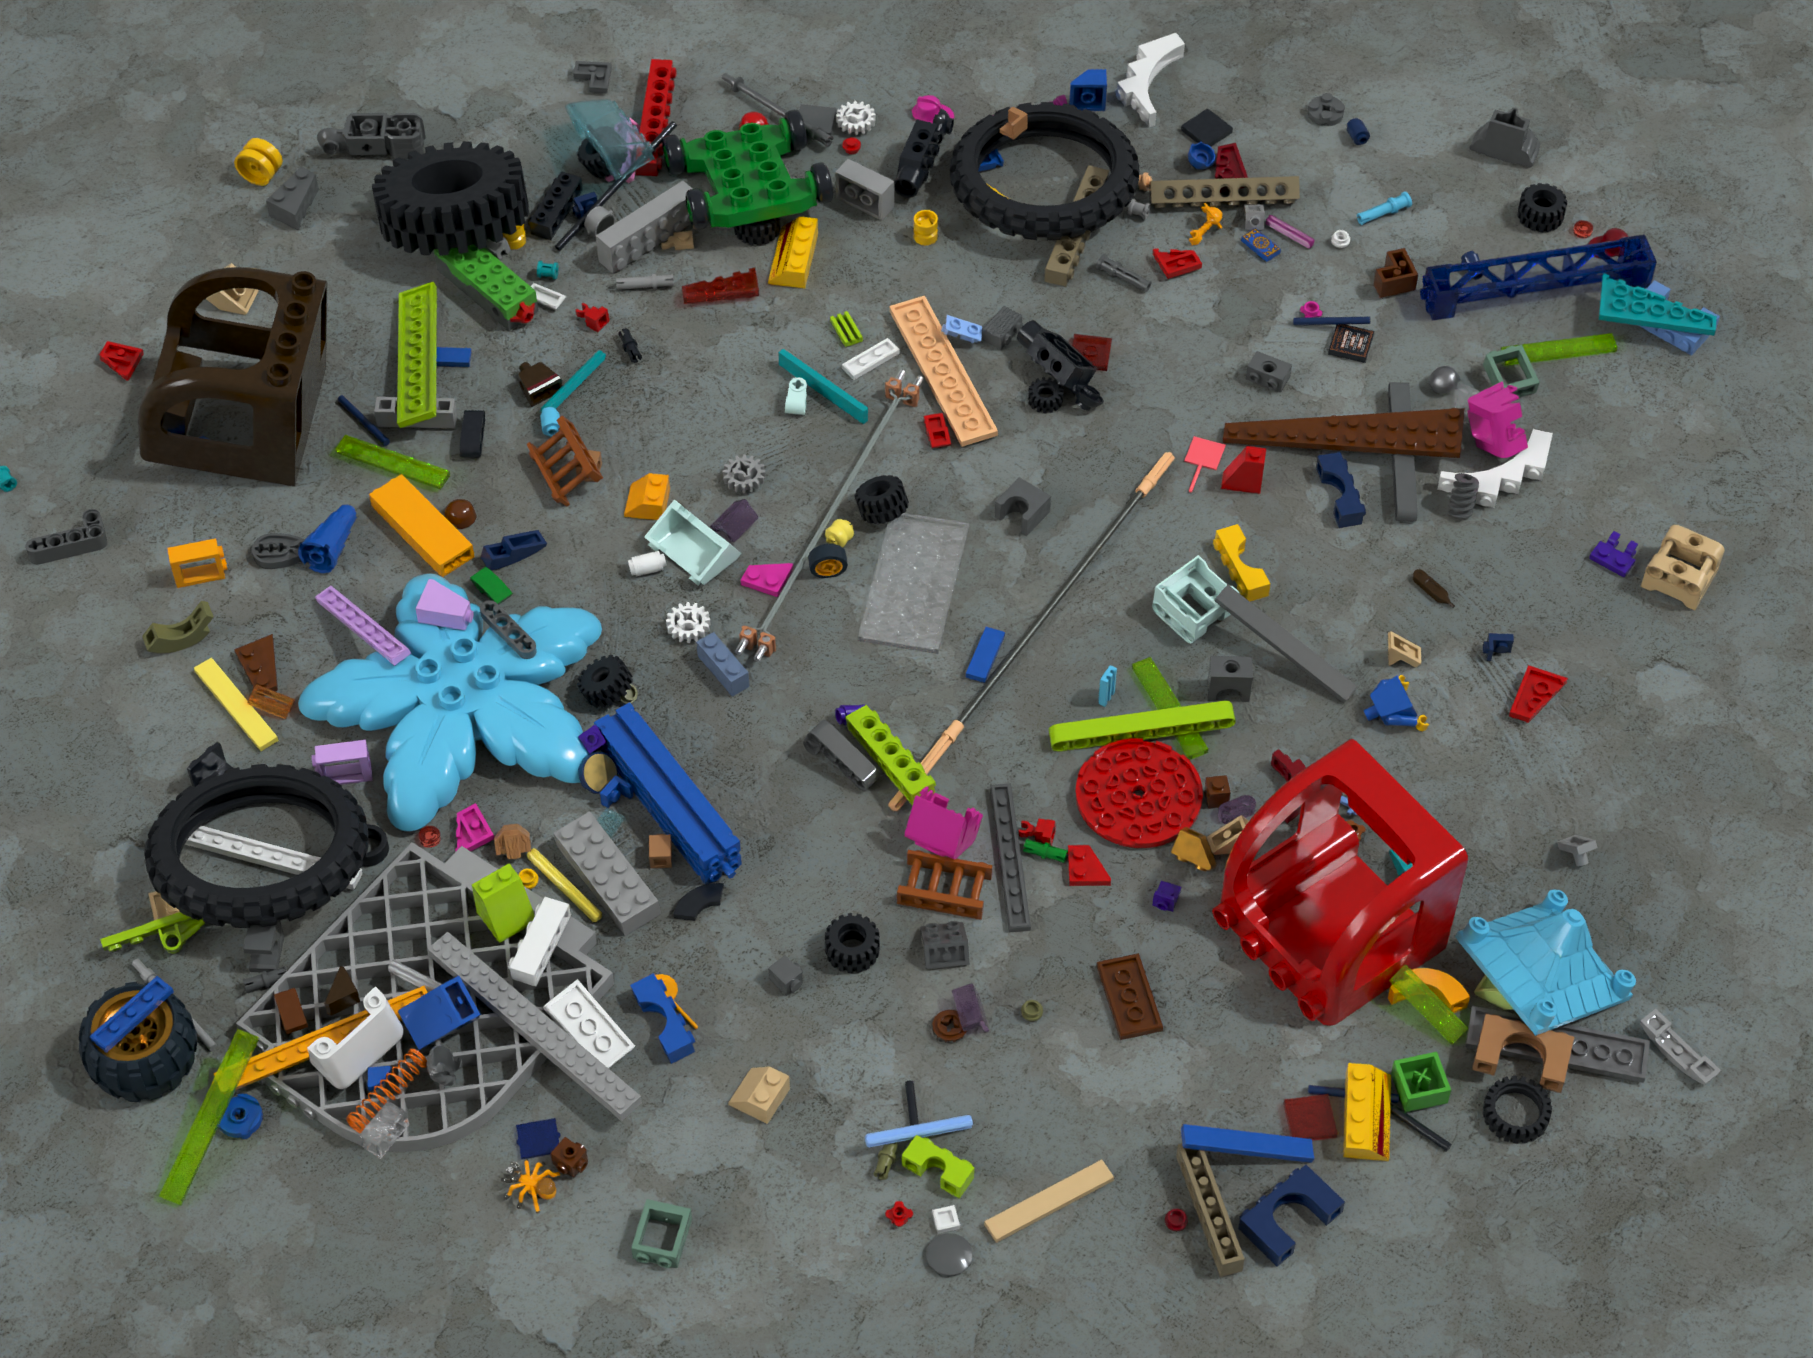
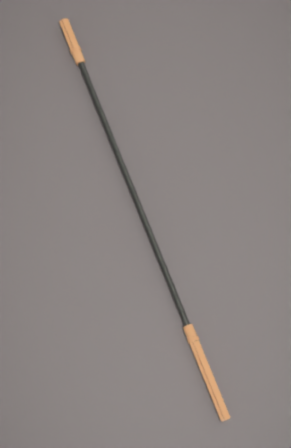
M1165 452L1149 474L1143 478L1141 484L1135 490L1136 494L975 699L960 718L954 720L948 729L942 733L941 738L921 762L926 775L948 747L955 742L956 737L963 730V724L1134 506L1155 487L1157 481L1175 459L1171 452ZM899 790L888 806L892 811H899L907 799Z

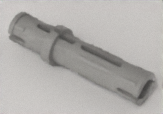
M652 274V276L616 278L617 290L648 287L657 289V287L674 286L673 274L659 276Z

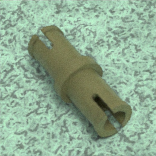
M899 1142L885 1144L882 1150L879 1151V1160L874 1171V1176H878V1179L886 1180L888 1178L891 1165L896 1160L895 1153Z

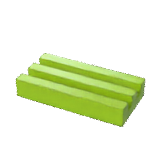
M845 311L844 315H841V313L837 314V317L830 316V322L845 347L863 341V337L848 311ZM838 322H840L841 325L843 326V328H844L846 334H847L848 337L850 338V341L847 340V338H846L845 334L843 333L842 329L840 328Z

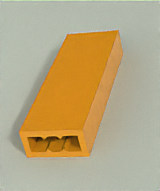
M402 474L369 494L372 508L440 576L448 575L475 557L473 545Z

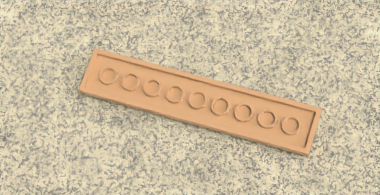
M922 296L889 306V311L961 447L998 436V430L949 339L941 331L942 326L926 297Z

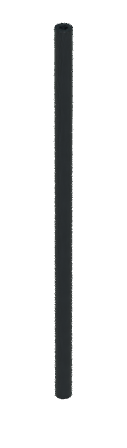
M674 121L667 125L555 245L558 251H561L581 230L589 212L595 207L603 206L662 143L663 138L677 127Z

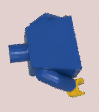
M1397 675L1392 679L1381 680L1370 694L1374 705L1363 710L1368 721L1380 716L1383 723L1387 726L1416 727L1419 731H1425L1429 726L1428 723L1425 724L1427 717L1425 715L1419 716L1418 719L1415 717L1418 715L1406 693L1409 682H1404L1405 676L1400 675L1398 677Z

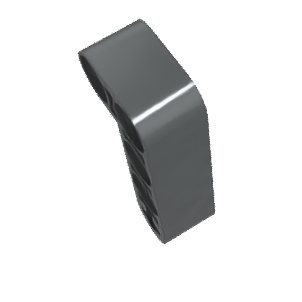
M96 509L86 510L82 515L83 527L30 539L26 543L25 548L31 563L39 565L104 549L108 541L100 512Z
M822 720L816 725L803 741V745L809 753L817 755L819 752H822L862 791L868 790L881 777L879 770L826 720Z

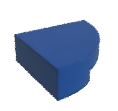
M391 1066L368 1067L369 1091L374 1090L375 1086H380V1080H386V1074L391 1073Z

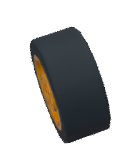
M819 545L813 548L808 556L810 571L819 578L837 577L843 574L848 566L845 549L840 545Z

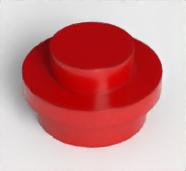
M847 138L843 141V149L847 154H856L861 148V142L857 138Z

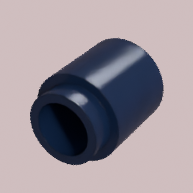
M1353 118L1347 123V132L1354 144L1363 145L1369 140L1370 133L1362 120Z

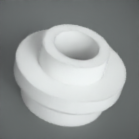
M1343 230L1336 231L1331 238L1332 244L1339 248L1348 246L1350 243L1349 234Z

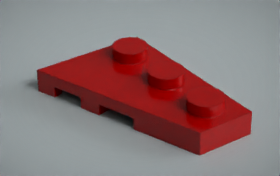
M1528 665L1509 717L1529 723L1567 683L1568 678Z

